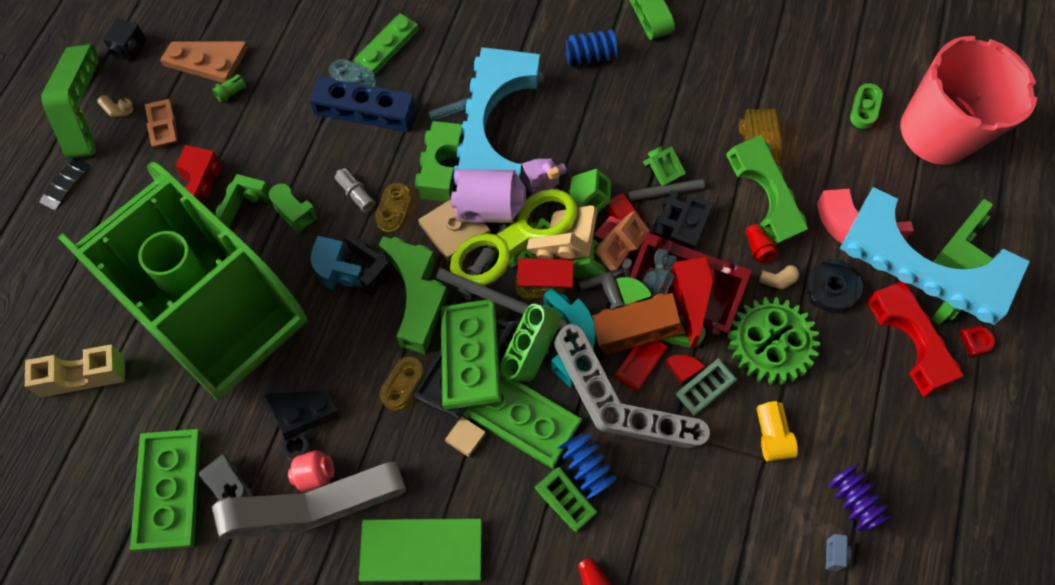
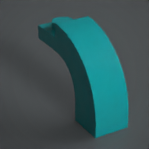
M550 288L544 294V305L549 304V307L557 309L561 318L567 321L566 325L572 324L580 327L594 351L595 327L586 306L579 298L570 305V301L563 293H557ZM570 338L569 342L573 344L574 339ZM578 349L576 352L573 351L571 353V356H574L580 350ZM559 354L551 360V370L566 385L572 388L574 383ZM576 360L578 369L586 372L588 364L584 360Z

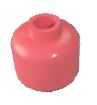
M312 451L296 456L292 460L291 468L288 470L290 483L301 492H310L328 485L335 473L332 459L321 451Z

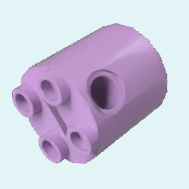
M455 170L454 181L455 185H457V192H452L451 205L452 208H456V221L515 222L516 215L526 204V187L515 170Z

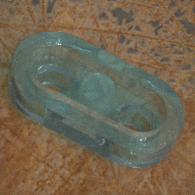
M345 59L336 60L329 67L331 78L375 87L374 74L368 68Z

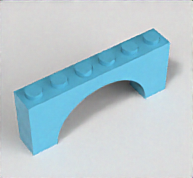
M481 47L480 57L475 58L474 71L477 73L476 78H472L470 83V93L473 94L472 99H468L466 103L468 120L463 121L462 124L464 140L463 143L458 145L457 158H460L459 166H454L453 181L456 169L515 170L521 180V164L503 158L491 147L485 135V126L492 109L502 98L518 90L537 89L540 72V54Z
M873 187L839 249L845 251L853 258H859L871 264L877 270L885 271L896 276L904 283L912 284L922 289L930 296H936L950 303L956 309H961L975 315L980 321L993 325L999 322L1007 314L1030 261L1002 249L990 263L973 269H954L931 262L918 254L901 235L895 218V208L898 199Z

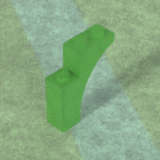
M383 236L379 244L380 250L399 272L406 286V310L396 337L400 347L426 354L441 317V307L445 306L448 300L447 288L439 281H428L435 265L433 251H430L429 248L423 245L413 246L407 244L402 239L396 237L390 239Z

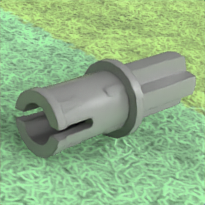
M339 169L335 179L346 191L347 198H352L363 213L372 210L376 202L363 189L364 185L361 182H357L347 169Z

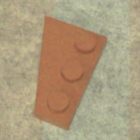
M246 41L171 42L160 61L165 67L224 83L232 78L248 46Z

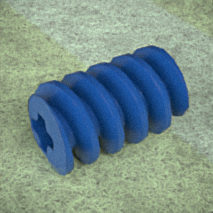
M608 30L606 36L603 31H598L597 37L593 32H589L587 39L583 33H580L578 40L572 34L569 36L568 42L566 40V56L569 66H572L573 59H576L578 65H581L584 57L588 64H591L592 56H595L598 63H600L602 55L605 56L607 61H610L611 54H614L617 59V42L613 30Z
M581 433L557 447L558 449L568 448L563 458L574 459L569 465V469L580 470L574 477L575 480L585 479L584 484L580 487L581 491L591 489L592 492L586 499L611 486L617 478L616 475L606 476V473L611 468L610 464L600 465L605 455H594L599 445L588 444L593 437L592 433Z

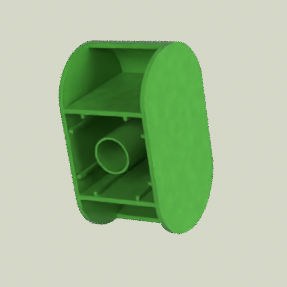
M151 162L147 169L154 182L75 245L63 233L58 238L219 402L306 324L308 320L298 302L272 270L172 175L157 163Z

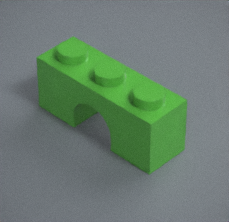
M432 121L431 130L426 131L425 145L427 148L426 152H422L420 157L422 170L421 173H417L415 179V188L419 189L421 199L443 202L451 199L455 181H453L454 169L453 167L442 166L440 163L445 159H460L457 158L458 145L463 143L464 140L461 124Z

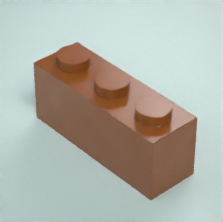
M673 293L657 294L652 299L642 302H631L617 309H604L599 314L592 316L598 346L604 355L685 333Z

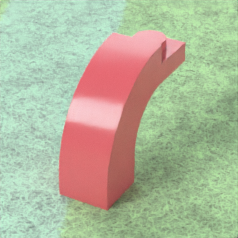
M849 189L823 191L817 202L820 219L827 231L842 244L858 212L853 205ZM911 221L896 222L901 235L906 241L914 231Z

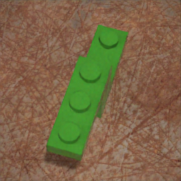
M983 199L933 262L954 269H973L990 263L993 258L970 242L977 235L973 232L974 228L978 227L981 229L991 217L986 213L993 204ZM944 301L931 317V320L938 325H941L946 318L952 321L961 309H956L950 303Z

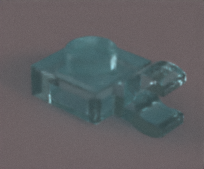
M664 249L656 251L654 256L656 266L655 268L649 267L643 280V284L651 292V297L661 293L667 294L675 276L670 271L673 263L677 261V257L667 255L668 251Z

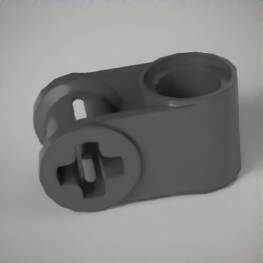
M224 454L220 455L199 472L202 480L214 492L219 501L229 498L252 497L251 490L239 475L238 470Z

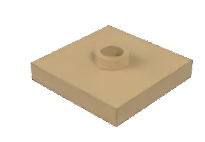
M451 199L418 219L419 225L447 261L451 260L456 248L466 239L478 234H491L485 222L456 221V208H452Z

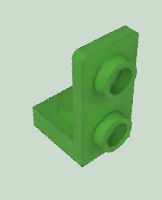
M236 174L233 182L227 187L226 196L222 204L216 209V217L229 228L244 197L252 202L261 201L268 203L270 199L269 189L265 181Z

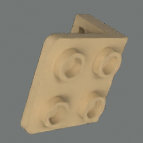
M592 205L577 208V218L573 226L565 234L529 239L527 250L537 255L538 259L566 260L589 257L597 209ZM566 210L553 213L550 228L557 225L563 219Z

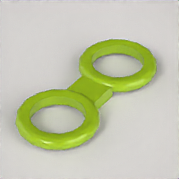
M555 189L543 190L530 196L526 200L525 207L517 214L514 224L497 235L489 233L478 234L461 243L451 257V273L483 286L495 282L505 273L510 264V259L527 248L529 239L565 234L573 226L577 218L576 202L565 191ZM555 201L566 206V213L557 225L543 230L533 229L528 225V217L531 211L544 202ZM489 245L499 250V258L489 271L481 275H469L462 271L463 260L473 249Z

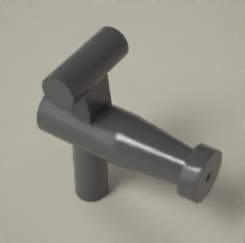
M624 259L621 263L622 267L615 271H610L606 266V273L578 281L581 291L602 285L611 303V309L626 306L624 301H622L617 278H630L633 270L631 260Z

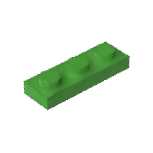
M399 13L354 58L355 65L374 77L419 31L418 24Z

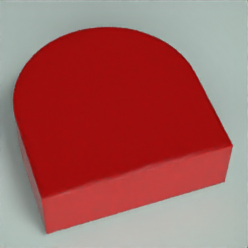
M976 326L959 332L970 358L988 353L995 345L994 335L985 327Z

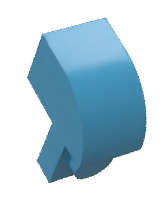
M317 236L311 252V264L319 281L331 290H334L337 281L347 287H353V285L362 287L360 282L363 273L362 267L345 263L347 251L344 243Z

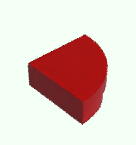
M687 355L671 356L665 361L681 384L702 372L705 368L700 361Z

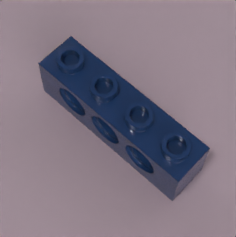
M318 77L309 99L314 115L403 132L409 131L416 109L413 94L408 92L384 89L380 86L372 87L358 82H345L335 78Z

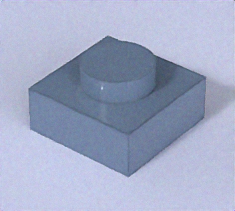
M834 534L827 539L826 570L840 571L850 563L851 547L847 545V536Z

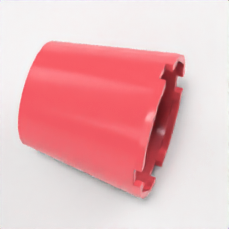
M964 36L948 42L935 56L902 115L901 132L906 144L916 155L928 162L938 165H951L960 162L1018 126L1031 115L1037 102V97H1034L1033 86L1036 82L1033 74L1026 63L1014 51L995 40L990 39L988 42L975 40V36Z

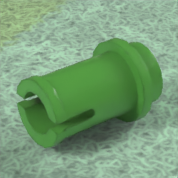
M237 74L221 85L215 84V88L212 90L220 102L223 100L227 102L230 96L246 89V85Z

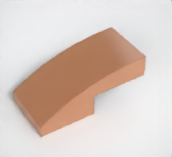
M170 99L145 104L149 122L146 124L151 147L155 148L177 143L176 120Z
M631 212L615 226L594 252L610 271L616 270L631 250L638 249L646 233H649L650 230L635 212Z

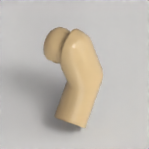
M792 265L785 267L784 270L777 274L763 270L759 283L783 290L796 283L799 278V271Z

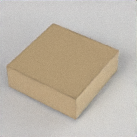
M461 417L445 441L470 457L486 434L485 431Z

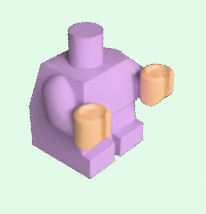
M534 159L521 164L523 184L531 196L543 190L554 189L559 184V176L567 172L563 163L556 166L552 159Z

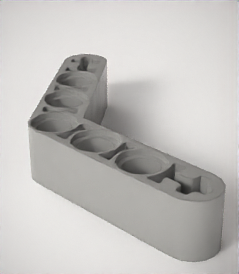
M570 324L563 327L557 334L554 341L555 348L589 415L600 431L683 448H694L708 440L710 435L709 427L700 419L621 404L582 329L577 325ZM565 337H567L568 339L573 338V339H574L573 344H572L571 342H567V343H566V342L564 341V338H565ZM578 349L580 350L574 356H571V353L573 351L576 352ZM576 360H584L588 364V371L583 372L579 370ZM590 385H596L601 389V398L592 396ZM604 410L614 414V424H609L604 420ZM633 416L641 419L643 425L641 430L636 429L632 425ZM661 421L666 422L669 425V435H665L661 432ZM692 429V433L696 434L697 438L694 439L693 434L685 433V431Z
M388 462L304 494L229 498L214 504L212 509L220 539L307 531L393 499L405 493L406 488L398 463Z

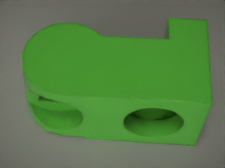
M276 184L270 189L269 198L275 210L297 233L318 219L314 207L307 200L300 204L286 184Z

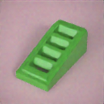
M560 467L552 470L534 487L574 532H577L597 513ZM557 480L560 484L550 492L548 487ZM566 489L568 493L558 501L555 497ZM574 497L576 502L566 511L563 506ZM582 506L585 511L574 520L571 515Z

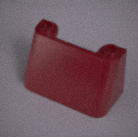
M647 232L630 278L642 282L649 289L652 296L639 301L652 299L653 296L661 293H673L679 313L681 314L671 278L673 263L706 257L708 266H712L714 269L715 282L712 283L703 324H706L705 330L721 336L722 331L728 333L752 270L732 265L727 261L689 249L669 240L666 241L659 236Z

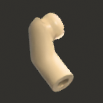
M102 95L98 98V104L111 117L128 116L133 111L132 102L129 99H124V102L120 99L118 104H115L108 95Z

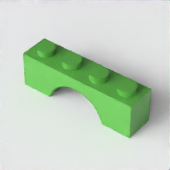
M760 135L734 146L726 156L737 177L752 179L765 189L769 199V210L760 225L763 231L777 245L803 233L808 228L804 214L799 211L795 203L792 190L787 187L783 179L782 169L775 163L771 155L770 145Z
M598 169L587 171L571 177L569 194L576 202L577 208L592 205L597 209L598 214L610 203L611 180ZM592 239L589 257L566 259L573 260V276L578 279L606 273V265L594 252L599 246V243Z

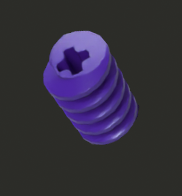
M857 463L836 475L829 484V487L831 489L841 488L836 494V498L848 499L842 507L844 510L854 509L849 518L851 520L861 519L856 529L864 531L874 528L893 517V515H882L887 509V505L875 504L881 496L879 493L869 495L868 492L873 487V484L861 483L866 477V473L855 474L854 471L860 465Z

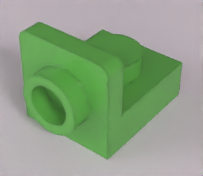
M661 146L648 153L650 158L643 161L645 166L650 164L661 186L686 174L672 146L665 150Z

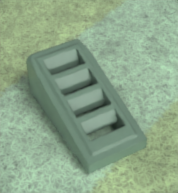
M718 358L675 395L695 416L737 382V378ZM716 371L724 379L725 382L722 385L712 375L713 372ZM708 378L717 389L713 392L703 381L704 379ZM698 384L709 395L705 399L695 388ZM691 391L700 403L696 406L686 393Z

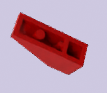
M706 257L674 262L671 271L672 282L691 348L697 346L712 283L715 282L714 269L712 266H708Z

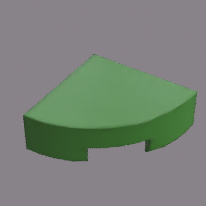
M628 277L617 278L625 305L652 296L649 289L639 280Z

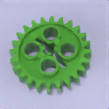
M764 297L761 305L756 300H753L751 308L744 305L742 313H736L734 318L736 321H732L730 329L733 331H730L727 336L728 339L733 340L730 342L728 349L736 350L732 359L742 360L738 366L739 369L746 366L749 368L747 376L755 372L758 374V382L765 376L768 379L769 385L773 383L775 378L783 385L787 377L791 382H794L797 374L803 377L807 372L806 369H810L813 366L814 362L812 360H815L819 354L815 350L820 346V342L814 341L818 337L819 332L811 331L815 322L805 321L808 316L807 312L801 315L798 314L799 305L791 309L789 308V300H786L783 305H779V299L775 297L773 303L770 304L768 299ZM769 319L776 320L780 326L772 325ZM785 328H792L791 330H788L787 332L782 334L779 341H773L772 343H770V345H768L763 352H761L758 355L755 354L756 351L762 349L766 345L768 340H774L778 335H780V333ZM753 334L757 336L760 341H752L748 335ZM788 339L796 341L799 347L789 344ZM767 355L775 356L778 362H771Z

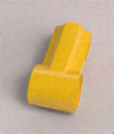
M773 401L758 405L757 413L763 434L761 437V448L764 459L766 461L796 458L798 453L797 442L794 434L789 432L783 404Z

